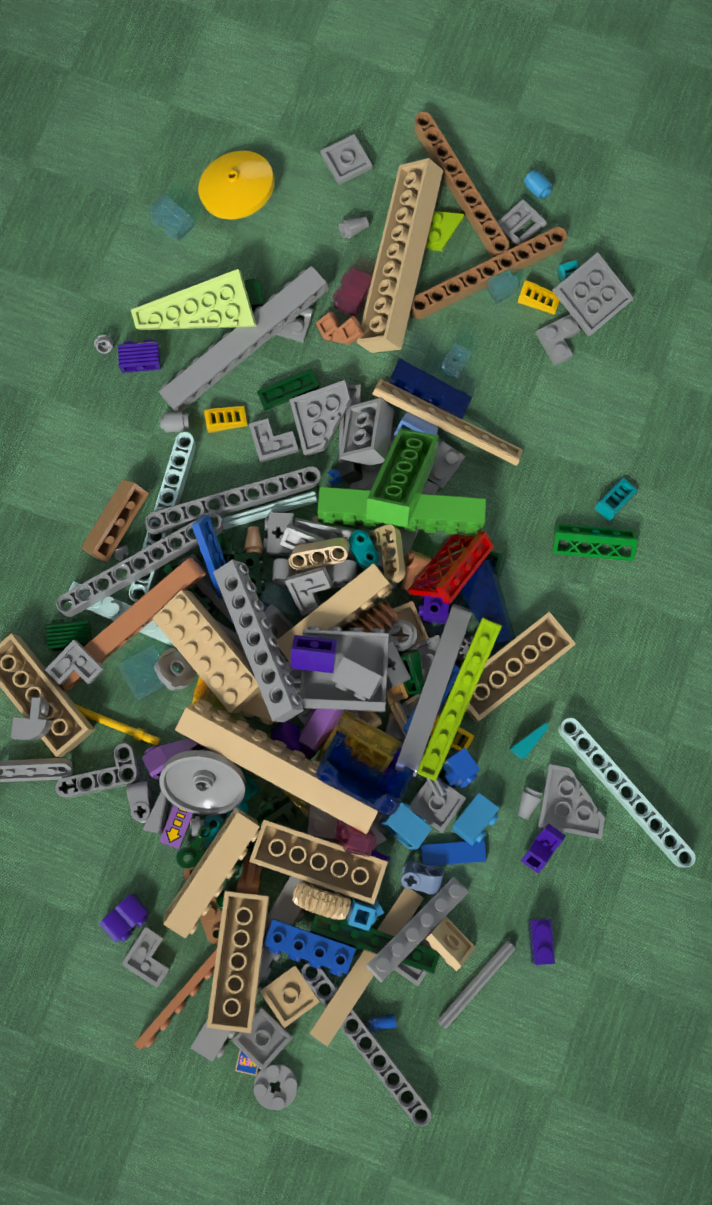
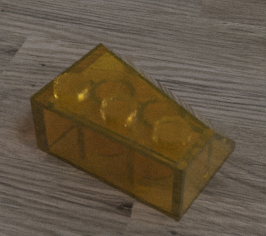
M344 710L315 761L331 768L330 771H342L349 773L352 778L377 784L394 758L401 741Z

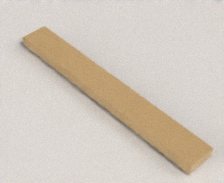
M379 379L372 393L373 395L516 466L518 465L523 451L521 448Z
M404 888L377 930L396 936L410 921L424 898L412 889ZM363 950L309 1032L311 1036L328 1047L374 976L366 968V965L376 954Z

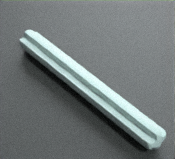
M314 491L221 518L223 530L269 517V512L283 513L316 503V493Z

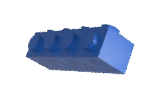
M466 748L449 758L442 766L446 773L444 778L450 786L454 785L456 788L460 785L464 788L478 777L476 773L480 770Z
M276 919L272 920L264 943L268 947L267 951L278 955L280 951L288 954L289 959L300 962L301 958L309 961L308 965L321 969V966L330 968V973L342 976V973H348L356 949L350 945Z

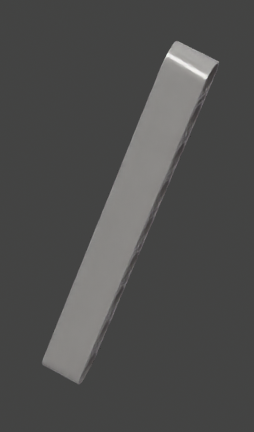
M307 467L155 511L146 517V529L150 534H160L187 526L200 516L208 513H216L221 516L310 490L317 486L321 475L316 467ZM306 475H313L315 477V481H308L306 479ZM294 480L297 486L289 487L286 481ZM273 485L277 488V492L271 493L267 487ZM255 491L258 497L252 499L248 496V492ZM234 496L238 498L239 503L231 504L228 498ZM216 502L220 508L212 510L209 508V504ZM197 508L200 514L193 516L189 513V510ZM171 514H178L181 519L173 522L169 516ZM156 519L160 521L161 525L154 528L150 526L149 522Z
M216 513L206 514L209 515L211 521L216 520L219 522L214 528L216 536L219 535L223 530L221 517ZM194 522L61 595L56 601L57 609L65 616H74L199 546L197 538L190 537V534L193 532L192 524ZM175 541H182V545L179 548L172 547ZM157 551H164V555L161 558H154ZM139 561H146L143 568H136V564ZM121 571H127L125 578H118V574ZM103 581H109V586L106 589H100V584ZM85 591H90V597L83 600L82 594ZM68 601H72L71 608L68 610H64V604Z
M453 604L395 767L397 771L416 777L473 612L471 609Z
M308 962L302 968V977L322 1004L327 1007L338 988L322 967L321 969L317 968L318 974L316 977H308L306 974V968L310 966ZM323 983L329 984L331 987L330 994L322 995L319 991V986ZM352 1008L341 1025L342 1030L413 1123L420 1127L426 1126L431 1120V1112L428 1105ZM349 1019H355L358 1022L357 1029L349 1030L346 1027V1022ZM369 1037L372 1040L371 1046L363 1048L359 1043L360 1039ZM376 1055H383L386 1061L383 1065L377 1066L374 1064L373 1059ZM390 1073H397L399 1080L397 1083L392 1084L387 1081V1076ZM404 1091L413 1093V1098L408 1102L401 1099V1094ZM418 1109H424L427 1112L426 1117L422 1120L415 1117V1112Z

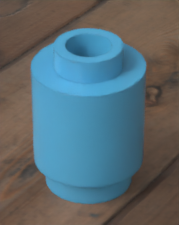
M532 170L525 177L526 187L538 199H545L551 194L553 184L539 171Z

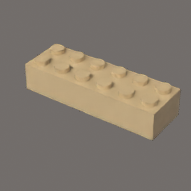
M373 563L278 639L279 649L291 662V647L294 635L303 636L302 630H308V626H318L320 630L329 631V627L343 628L347 624L351 626L352 623L358 621L359 615L362 612H369L372 607L374 608L377 600L387 598L392 593L393 585Z
M181 590L152 618L229 713L241 712L261 693L246 656L191 591Z
M550 612L487 660L466 709V712L476 724L575 646L576 643Z
M10 634L0 643V687L27 719H30L32 697L47 699L49 711L47 716H45V720H51L53 724L50 731L41 739L56 757H65L91 735L95 729L61 686L45 671L44 665L23 639L18 635Z
M235 806L164 913L163 925L185 939L188 934L192 935L199 925L197 923L201 915L205 916L211 907V904H209L213 896L218 897L224 887L222 886L225 878L229 879L236 869L234 867L238 859L242 860L248 851L247 845L250 841L254 842L258 837L260 826L255 818Z
M263 820L249 861L372 904L375 903L388 863L387 861Z
M225 891L207 1028L252 1033L270 896Z

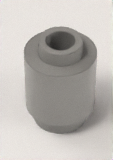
M184 412L164 413V416L160 417L161 429H165V433L185 432V429H190L189 414Z

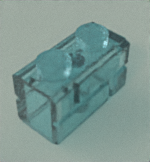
M165 194L149 208L150 220L157 227L161 225L164 228V232L172 239L175 237L181 241L195 225L193 217Z

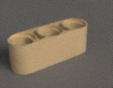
M333 538L297 545L293 548L289 564L293 569L303 570L344 562L350 550V543L345 538ZM335 548H341L344 552H338ZM315 552H322L324 556H319ZM296 555H300L304 559H298Z

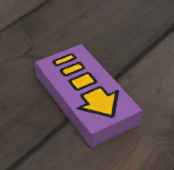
M173 805L159 842L180 849L189 827L190 819H192L194 813L187 812Z

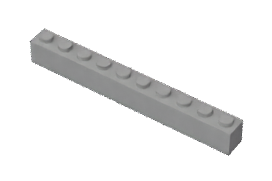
M312 266L302 270L294 281L285 284L283 290L278 294L272 295L266 304L254 310L253 315L257 327H237L232 332H227L220 342L211 345L203 356L194 359L191 366L181 370L174 380L162 386L159 391L162 398L174 412L185 410L328 291L327 282Z
M290 876L268 914L265 940L273 919L293 925L294 922H300L305 912L292 899L297 884L302 881L305 882L304 880ZM264 945L259 983L261 979L266 981L272 970L269 968L272 960H278L282 951L278 955L267 951L268 947ZM206 1020L191 1049L213 1062L216 1057L219 1059L222 1057L227 1048L224 1046L227 1038L232 1039L236 1031L207 1028Z

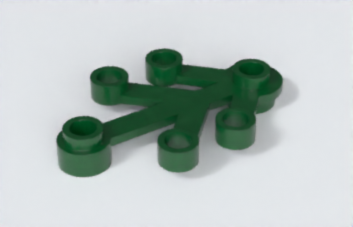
M226 821L219 824V830L206 849L198 850L203 840L211 836L210 828L205 825L201 826L191 845L183 847L178 851L176 860L179 866L185 869L195 868ZM207 829L208 834L206 836H202L200 834L201 830ZM256 840L252 847H246L248 849L247 852H253ZM187 854L191 856V860L188 862L183 860V857ZM237 863L234 865L237 867V871L232 874L233 877L237 876L240 872V867Z

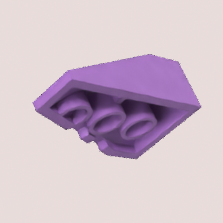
M312 709L299 742L316 751L349 710Z
M189 738L156 747V745L145 751L146 755L142 759L151 777L159 780L164 764L174 755L192 750L205 751L208 748Z

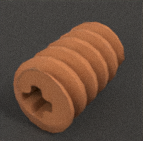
M384 599L386 605L379 602V610L372 607L373 615L366 612V620L359 617V626L355 623H352V626L354 628H362L363 632L372 633V629H383L385 632L384 624L391 627L390 619L397 622L399 620L393 608Z

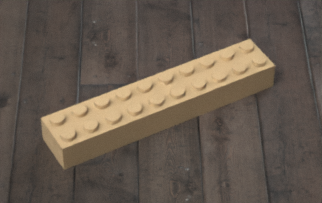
M430 158L399 165L361 322V327L365 334L357 339V344L371 353L400 350L402 348L443 170Z
M197 700L185 708L175 729L177 732L367 834L384 803V800L381 799L378 793L362 789V786L355 781H347L339 772L325 769L324 765L318 761H310L305 758L302 752L286 748V744L279 740H271L265 732L249 728L246 722L234 720L230 717L229 713L212 708V705L205 700Z

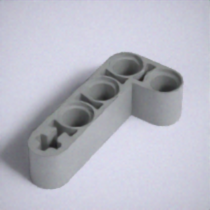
M276 559L273 563L272 582L283 591L290 592L285 582L286 577L320 567L296 570L290 566L289 560ZM345 560L341 563L326 565L325 569L332 582L331 588L344 587L355 579L357 563L352 560Z
M119 744L114 750L115 767L62 778L56 783V793L64 798H74L136 783L140 778V771L135 749L128 744ZM128 748L130 751L129 757L121 759V751ZM128 769H132L134 772L130 780H126L124 777V773ZM111 773L113 781L106 785L104 783V776ZM87 778L92 780V786L89 789L83 787V782ZM66 784L70 786L76 785L78 788H70L68 789V793L63 791V788L66 787Z

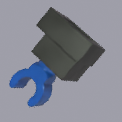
M347 460L339 464V470L328 472V475L333 478L329 480V483L333 486L338 485L342 480L350 485L363 479L361 464Z

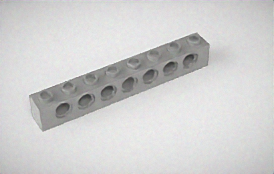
M231 560L213 573L271 719L276 722H286L304 711L301 704L302 699L293 685L294 679L289 674L286 660L280 653L278 640L273 636L271 623L265 616L262 602L258 599L256 586L248 574V567L242 562Z

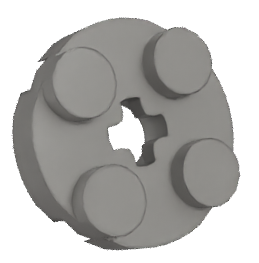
M175 648L164 651L154 665L158 678L172 691L188 687L196 678L195 670ZM173 666L179 667L180 670L178 672L174 671Z
M284 1064L268 1065L263 1072L259 1071L254 1081V1095L257 1101L263 1107L270 1110L279 1111L289 1106L297 1093L295 1074ZM279 1081L281 1091L272 1092L270 1083Z

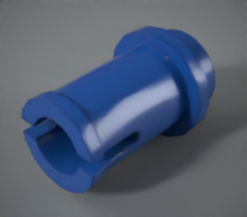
M394 1013L379 1017L372 1015V1018H368L370 1032L375 1031L377 1033V1030L396 1028Z

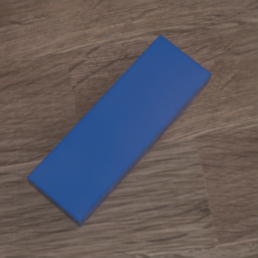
M484 840L480 843L476 841L473 846L467 841L421 845L422 864L438 866L486 862Z

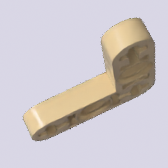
M388 524L367 532L371 540L374 537L377 538L374 547L376 551H382L385 577L392 582H400L405 576L400 530ZM357 537L359 542H363L362 538ZM395 548L396 553L394 557L390 558L389 553Z

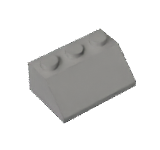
M382 398L348 407L340 452L342 460L369 466L385 461L389 451L394 410Z

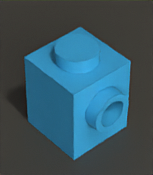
M352 897L351 908L346 916L347 923L369 931L371 924L375 922L377 911L372 903Z

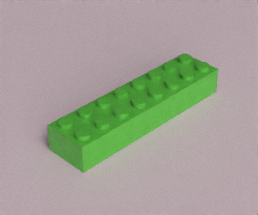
M320 487L318 501L319 522L330 525L338 523L343 524L345 527L363 525L364 528L373 529L375 526L382 527L388 525V523L366 519L369 490ZM421 494L408 527L393 526L404 528L405 531L410 532L422 529L427 533L445 531L446 534H457V532H465L468 536H476L479 531H482L485 523L486 499Z

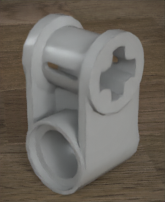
M149 781L128 784L126 791L131 816L138 822L146 823L153 809ZM142 809L146 810L143 817L138 815Z

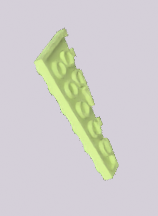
M239 269L131 310L135 327L138 330L257 327Z

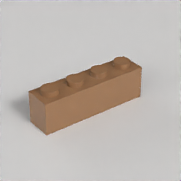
M122 480L81 549L96 559L108 562L149 493L134 482Z

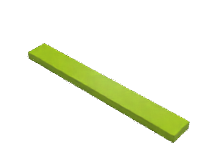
M482 618L423 755L417 774L436 782L500 632L501 625Z

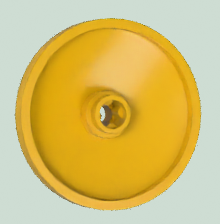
M230 152L214 160L204 170L198 186L199 196L206 210L216 217L222 219L247 217L262 208L271 197L275 185L274 173L269 162L255 152Z

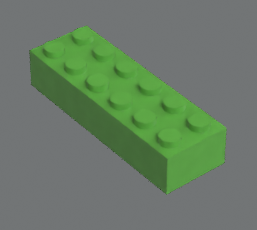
M399 428L368 495L366 519L408 527L437 457L438 435Z

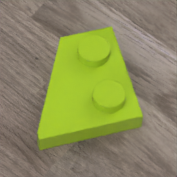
M434 211L425 250L443 251L448 240L454 235L458 225L462 223L464 214Z

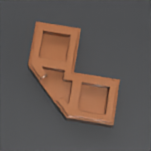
M329 311L316 322L325 340L351 345L365 334L358 319L354 316L340 326L334 313Z

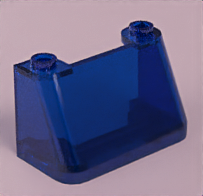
M337 731L316 770L317 778L323 783L383 814H394L403 800L415 771L405 766L400 772H395L391 768L387 775L349 755L352 747L346 746V735Z

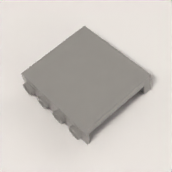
M308 626V630H302L303 636L337 640L334 673L342 657H346L383 676L373 699L367 698L366 701H363L354 696V691L347 689L345 692L335 687L336 682L331 680L334 673L301 670L300 697L303 708L385 712L388 633H384L383 629H372V633L363 632L362 628H350V632L342 631L340 627H329V631L320 630L318 626Z

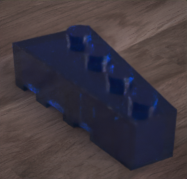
M399 358L390 377V384L462 420L470 406L472 397L466 392L452 387Z
M485 560L461 589V593L479 624L482 618H485L502 626L494 645L513 641L516 637L494 562Z

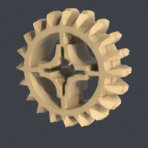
M299 882L293 892L292 901L296 905L327 918L346 919L351 908V899L348 896L310 882Z

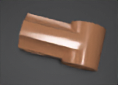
M410 550L407 553L404 561L407 568L401 589L408 591L431 561L430 556L414 550Z
M246 854L236 892L258 895L263 866L249 862L251 855Z

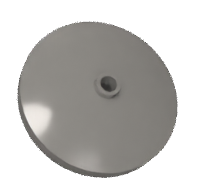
M202 750L185 751L168 759L162 768L159 780L164 796L172 804L182 810L199 815H218L233 810L243 800L246 789L245 776L233 761L220 754Z

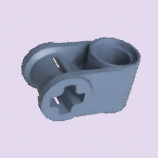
M412 861L404 864L401 883L405 888L435 895L440 891L444 875L441 868Z

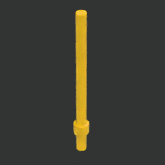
M76 705L86 718L133 736V739L140 742L146 741L156 746L160 743L161 738L146 733V730L138 727L136 729Z

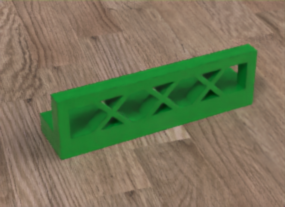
M555 523L552 552L559 555L634 561L638 538L636 530ZM559 540H566L571 544L566 549L558 548ZM582 542H588L592 547L585 551L580 550L578 545ZM603 544H609L612 549L607 552H601L598 547ZM623 546H631L630 555L621 554L618 549Z

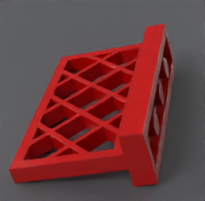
M479 531L476 536L451 535L408 589L409 593L412 595L441 597L444 603H451L494 548L486 531Z

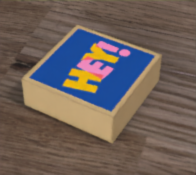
M241 1050L239 1051L235 1071L257 1076L258 1067Z

